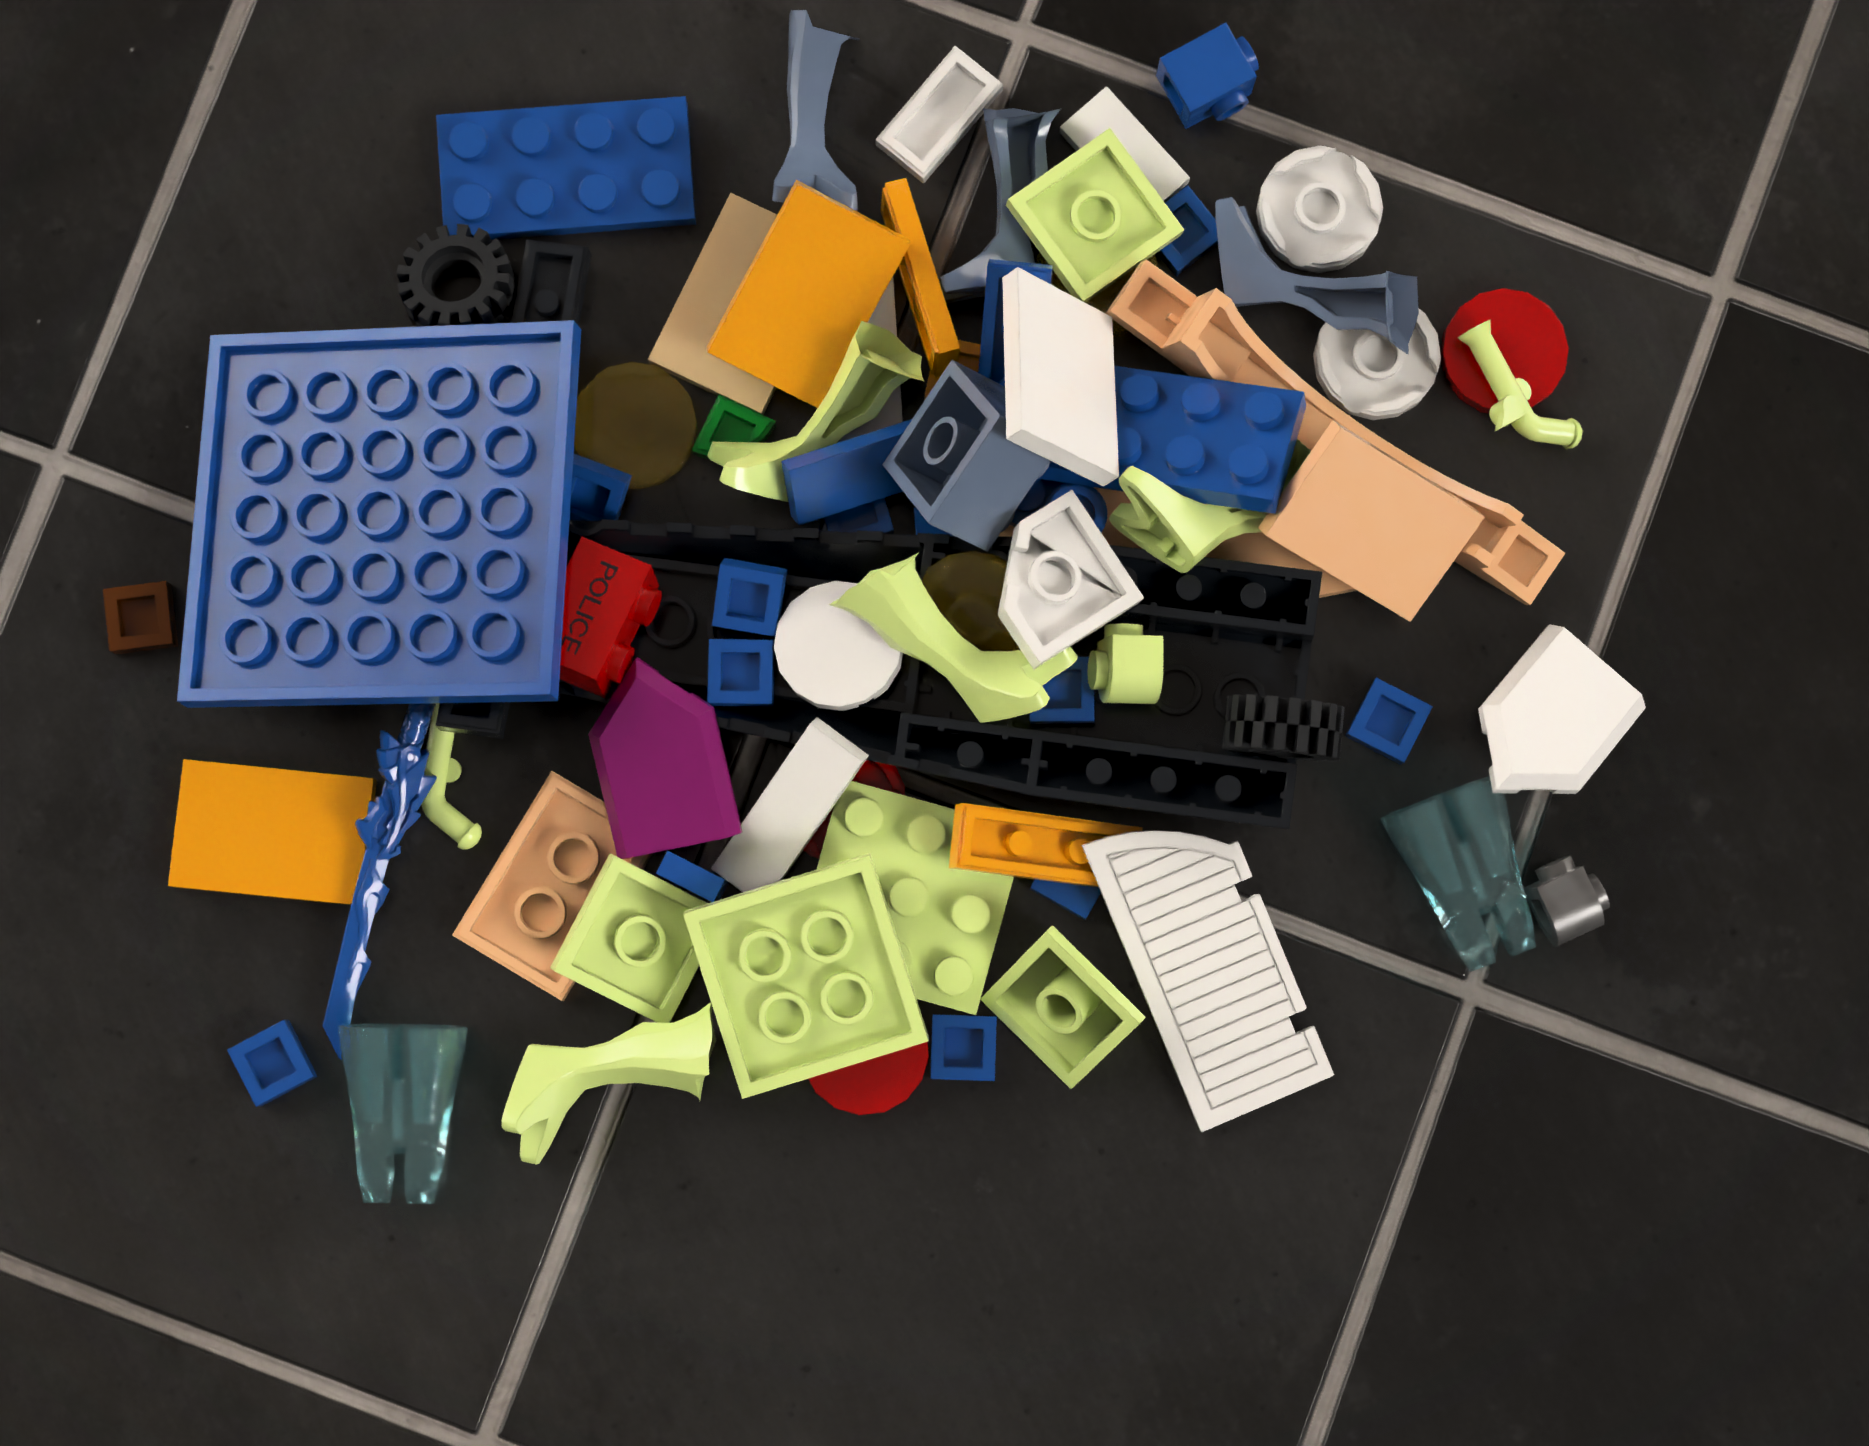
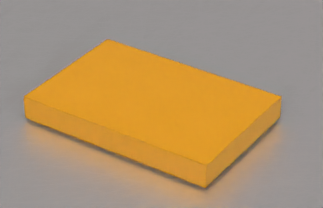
M796 180L708 343L707 352L818 408L835 379L861 321H869L911 244L910 240Z
M183 759L168 886L351 905L366 850V845L360 838L355 823L358 818L364 819L367 816L369 801H375L377 780L367 777Z

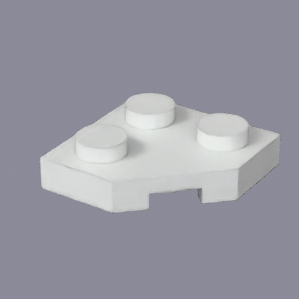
M1073 490L1021 520L1015 526L998 617L1033 670L1144 599Z

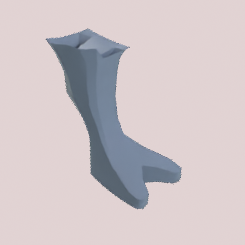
M791 10L789 14L787 97L790 119V147L784 164L774 180L772 201L784 203L795 181L798 180L849 208L858 210L856 186L836 166L825 149L824 124L828 94L841 44L848 39L859 40V38L813 27L807 10Z
M983 108L986 133L997 184L996 236L972 260L941 277V282L939 283L946 303L985 297L989 259L1035 263L1030 238L1009 211L1006 203L1010 197L1048 171L1046 138L1051 122L1060 109L1036 113L1015 108L1002 110Z
M1233 197L1216 200V228L1224 294L1232 299L1236 307L1285 302L1307 309L1337 330H1371L1386 337L1397 348L1409 355L1408 343L1419 313L1417 277L1386 271L1383 274L1364 277L1323 278L1302 276L1283 271L1265 252L1252 225L1246 206L1239 207Z

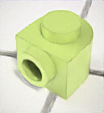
M1121 623L1105 625L1104 639L1097 642V651H1091L1088 660V684L1090 689L1098 690L1099 697L1103 703L1156 704L1159 700L1163 683V636L1143 635V625Z

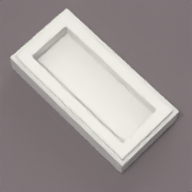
M954 46L875 139L876 146L924 184L983 115V108L988 109L1003 91V84L958 47Z
M1107 86L1060 126L1059 133L1076 151L1111 128L1164 202L1172 198L1189 183L1190 177Z

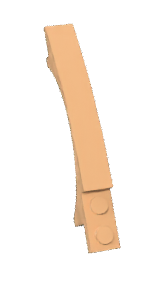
M1145 259L1140 262L1105 313L1189 376L1304 392L1306 410L1297 439L1311 451L1332 420L1477 509L1485 518L1454 561L1525 605L1532 604L1565 555V552L1521 521L1524 514L1510 504L1476 491L1425 465L1360 424L1322 396L1264 344L1238 312L1232 299L1217 288L1197 297Z

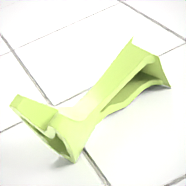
M861 321L827 395L797 436L772 443L712 442L707 457L711 461L723 466L719 480L723 484L737 490L788 502L781 461L836 444L844 435L877 417L894 389L909 378L924 381L921 371L922 356L910 351L889 330Z
M1298 439L1282 492L1311 452ZM1130 466L1119 477V485L1131 503H1120L1110 515L1109 520L1118 531L1152 556L1180 573H1187L1224 540L1244 533L1262 532L1258 527L1268 513L1211 504L1205 505L1179 494L1151 474Z
M919 553L892 565L871 570L856 586L849 588L841 598L829 604L848 611L869 623L891 648L927 663L945 676L980 723L1009 719L1042 709L1050 699L1043 685L1071 667L1078 658V655L1070 646L1033 670L1021 650H979L964 639L946 620L927 592L915 569V557Z
M709 1003L697 1013L674 1023L642 1022L608 1042L586 1048L539 1044L528 1045L514 1079L502 1117V1128L505 1131L521 1134V1161L540 1164L550 1148L566 1113L586 1089L606 1084L642 1083L687 1091L697 1096L700 1100L705 1076L709 1075V1060L716 1042L711 1016L712 1004Z

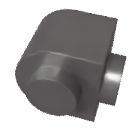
M1571 855L1555 860L1535 870L1539 881L1522 888L1540 928L1547 939L1556 947L1604 925L1603 911L1610 907L1608 896L1600 880L1593 873L1587 875L1583 866L1576 867Z

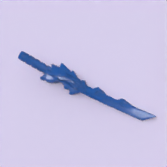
M436 703L409 704L397 740L385 730L380 731L381 748L376 750L380 766L378 771L385 779L381 797L377 796L375 801H369L367 816L364 819L358 818L355 823L358 834L366 845V850L347 918L322 1025L340 1060L343 1059L354 1002L372 962L365 951L373 918L383 905L390 890L383 883L388 861L390 858L401 854L399 843L405 831L421 816V813L417 810L437 779L433 774H424L430 752L428 749L421 750L423 739L425 738L424 735L427 733L431 720L430 717L433 715Z

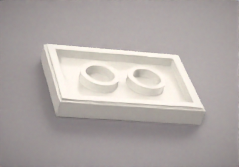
M1017 267L1002 277L1006 439L1104 487L1119 477L1112 317Z

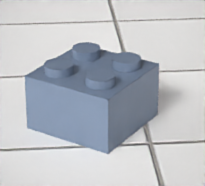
M951 360L882 465L928 524L988 552L999 534L1011 524L1016 509L1034 482L1046 472L1050 460L1006 439L1005 386Z

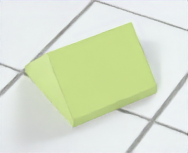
M1053 925L980 999L1070 1089L1082 1080L1146 1018Z

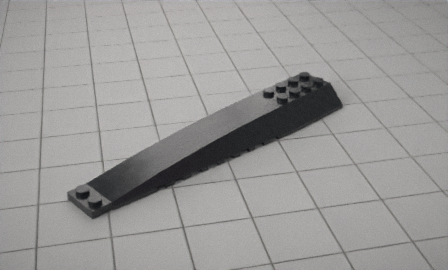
M569 520L567 565L581 537L652 565L659 583L658 590L662 591V598L658 611L650 625L647 627L640 625L630 645L635 650L633 661L637 657L658 670L660 675L706 702L708 694L709 639L774 640L775 642V637L712 626L719 568L724 558L787 569L781 611L782 617L790 602L810 587L832 581L858 584L871 570L892 565L919 553L915 557V569L924 587L940 613L964 639L981 651L1020 650L998 617L1012 537L998 536L987 552L958 537L950 536V534L918 533V535L862 530H857V532L820 531L816 528L770 529L746 525L724 527L677 522L654 524L631 523L629 520ZM1110 545L1144 599L1105 625L1121 623L1143 625V635L1163 636V683L1161 694L1156 704L1103 703L1099 697L1098 690H1094V723L1030 724V713L1009 719L980 723L945 676L927 663L904 653L901 668L888 690L875 700L872 698L867 703L858 705L859 707L850 710L838 711L818 708L797 696L781 675L776 655L774 707H713L719 728L796 744L809 724L818 717L867 753L869 756L866 760L1025 795L1289 830L1298 765L1296 764L1297 759L1257 756L1256 754H1243L1223 749L1227 696L1238 694L1247 696L1249 694L1265 697L1269 695L1279 696L1280 698L1305 699L1322 572L1204 557L1189 572L1180 573L1152 556L1145 549ZM1104 626L1071 646L1078 657H1089L1091 651H1097V642L1104 639ZM559 680V693L608 703L620 683L613 681L606 697L603 698L563 680Z

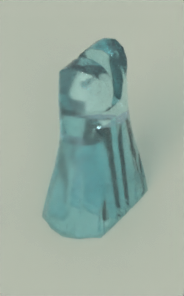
M1490 776L1401 808L1381 818V822L1392 842L1413 873L1433 907L1451 944L1470 972L1496 963L1494 949L1481 918L1484 914H1492L1496 930L1511 956L1536 948L1534 924L1520 875L1506 794L1492 793Z
M384 1023L338 1025L341 1058L353 1123L357 1177L363 1203H390L395 1175L394 1154H406L404 1177L407 1204L435 1203L443 1170L449 1122L468 1032L466 1026Z

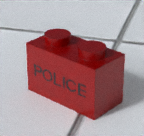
M581 537L566 568L560 680L603 698L606 697L613 681L617 683L622 682L634 657L635 650L630 645L640 625L649 626L660 606L662 591L658 590L659 583L652 565Z

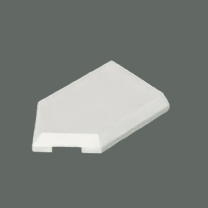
M1549 624L1478 708L1482 733L1487 734L1492 766L1489 768L1492 793L1517 794L1520 790H1550L1552 794H1576L1646 708L1642 694L1565 627Z

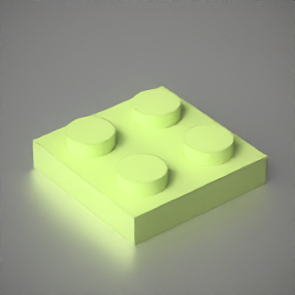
M1111 128L1014 194L1006 203L1009 211L1047 263L1053 265V271L1069 293L1085 303L1132 271L1140 262L1149 259L1176 240L1184 232V228Z
M609 853L550 968L657 1023H670L699 967L683 913L685 910L708 903Z

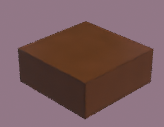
M160 581L103 589L108 643L111 653L123 654L178 646L172 585L169 582Z

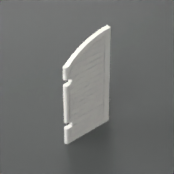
M1145 830L1106 836L1081 845L1201 1132L1334 1075L1315 1027L1310 1026L1295 1032L1289 1016L1302 1012L1307 1007L1261 895L1254 894L1248 899L1241 901L1234 885L1252 877L1238 840L1227 844L1206 836L1181 831Z

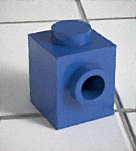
M1224 23L1160 57L1156 77L1185 129L1212 115L1216 121H1221L1242 110L1249 103L1247 96L1252 93L1257 78L1255 71L1259 69V64L1248 41L1243 36L1235 39L1227 23Z

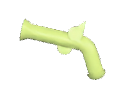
M1491 319L1457 337L1469 346L1499 401L1491 406L1489 410L1490 419L1496 425L1495 431L1511 424L1519 434L1531 441L1562 445L1565 449L1574 448L1582 439L1583 430L1577 420L1573 418L1561 420L1540 417L1533 412L1527 401L1531 397L1530 385L1524 379H1515L1491 335Z
M436 703L431 717L426 748L430 753L424 774H433L437 779L421 806L426 817L456 841L458 848L466 850L474 847L479 842L482 830L478 823L474 824L446 801V783L456 781L462 771L460 763L456 759L451 758L455 733L440 731L436 727L440 704Z

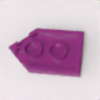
M635 658L623 677L622 682L618 685L588 734L617 857L621 859L632 858L741 834L743 831L714 707L660 675L658 670L640 658Z

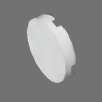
M1315 146L1296 150L1275 164L1261 186L1256 215L1260 235L1276 257L1295 269L1323 273L1343 269L1363 256L1378 233L1383 203L1379 184L1363 162L1352 155L1349 157L1344 153L1337 152L1335 148Z
M1419 309L1416 325L1408 343V355L1397 348L1386 337L1371 330H1337L1325 322L1319 331L1313 353L1316 378L1329 400L1350 415L1369 420L1398 417L1417 406L1434 384L1441 361L1438 334L1426 314Z
M832 581L810 587L790 602L777 624L774 651L779 671L797 696L818 708L846 711L859 707L858 705L867 703L872 698L875 700L888 690L901 668L903 653L891 648L869 623L848 611L829 605L841 598L849 588L856 586L857 583Z

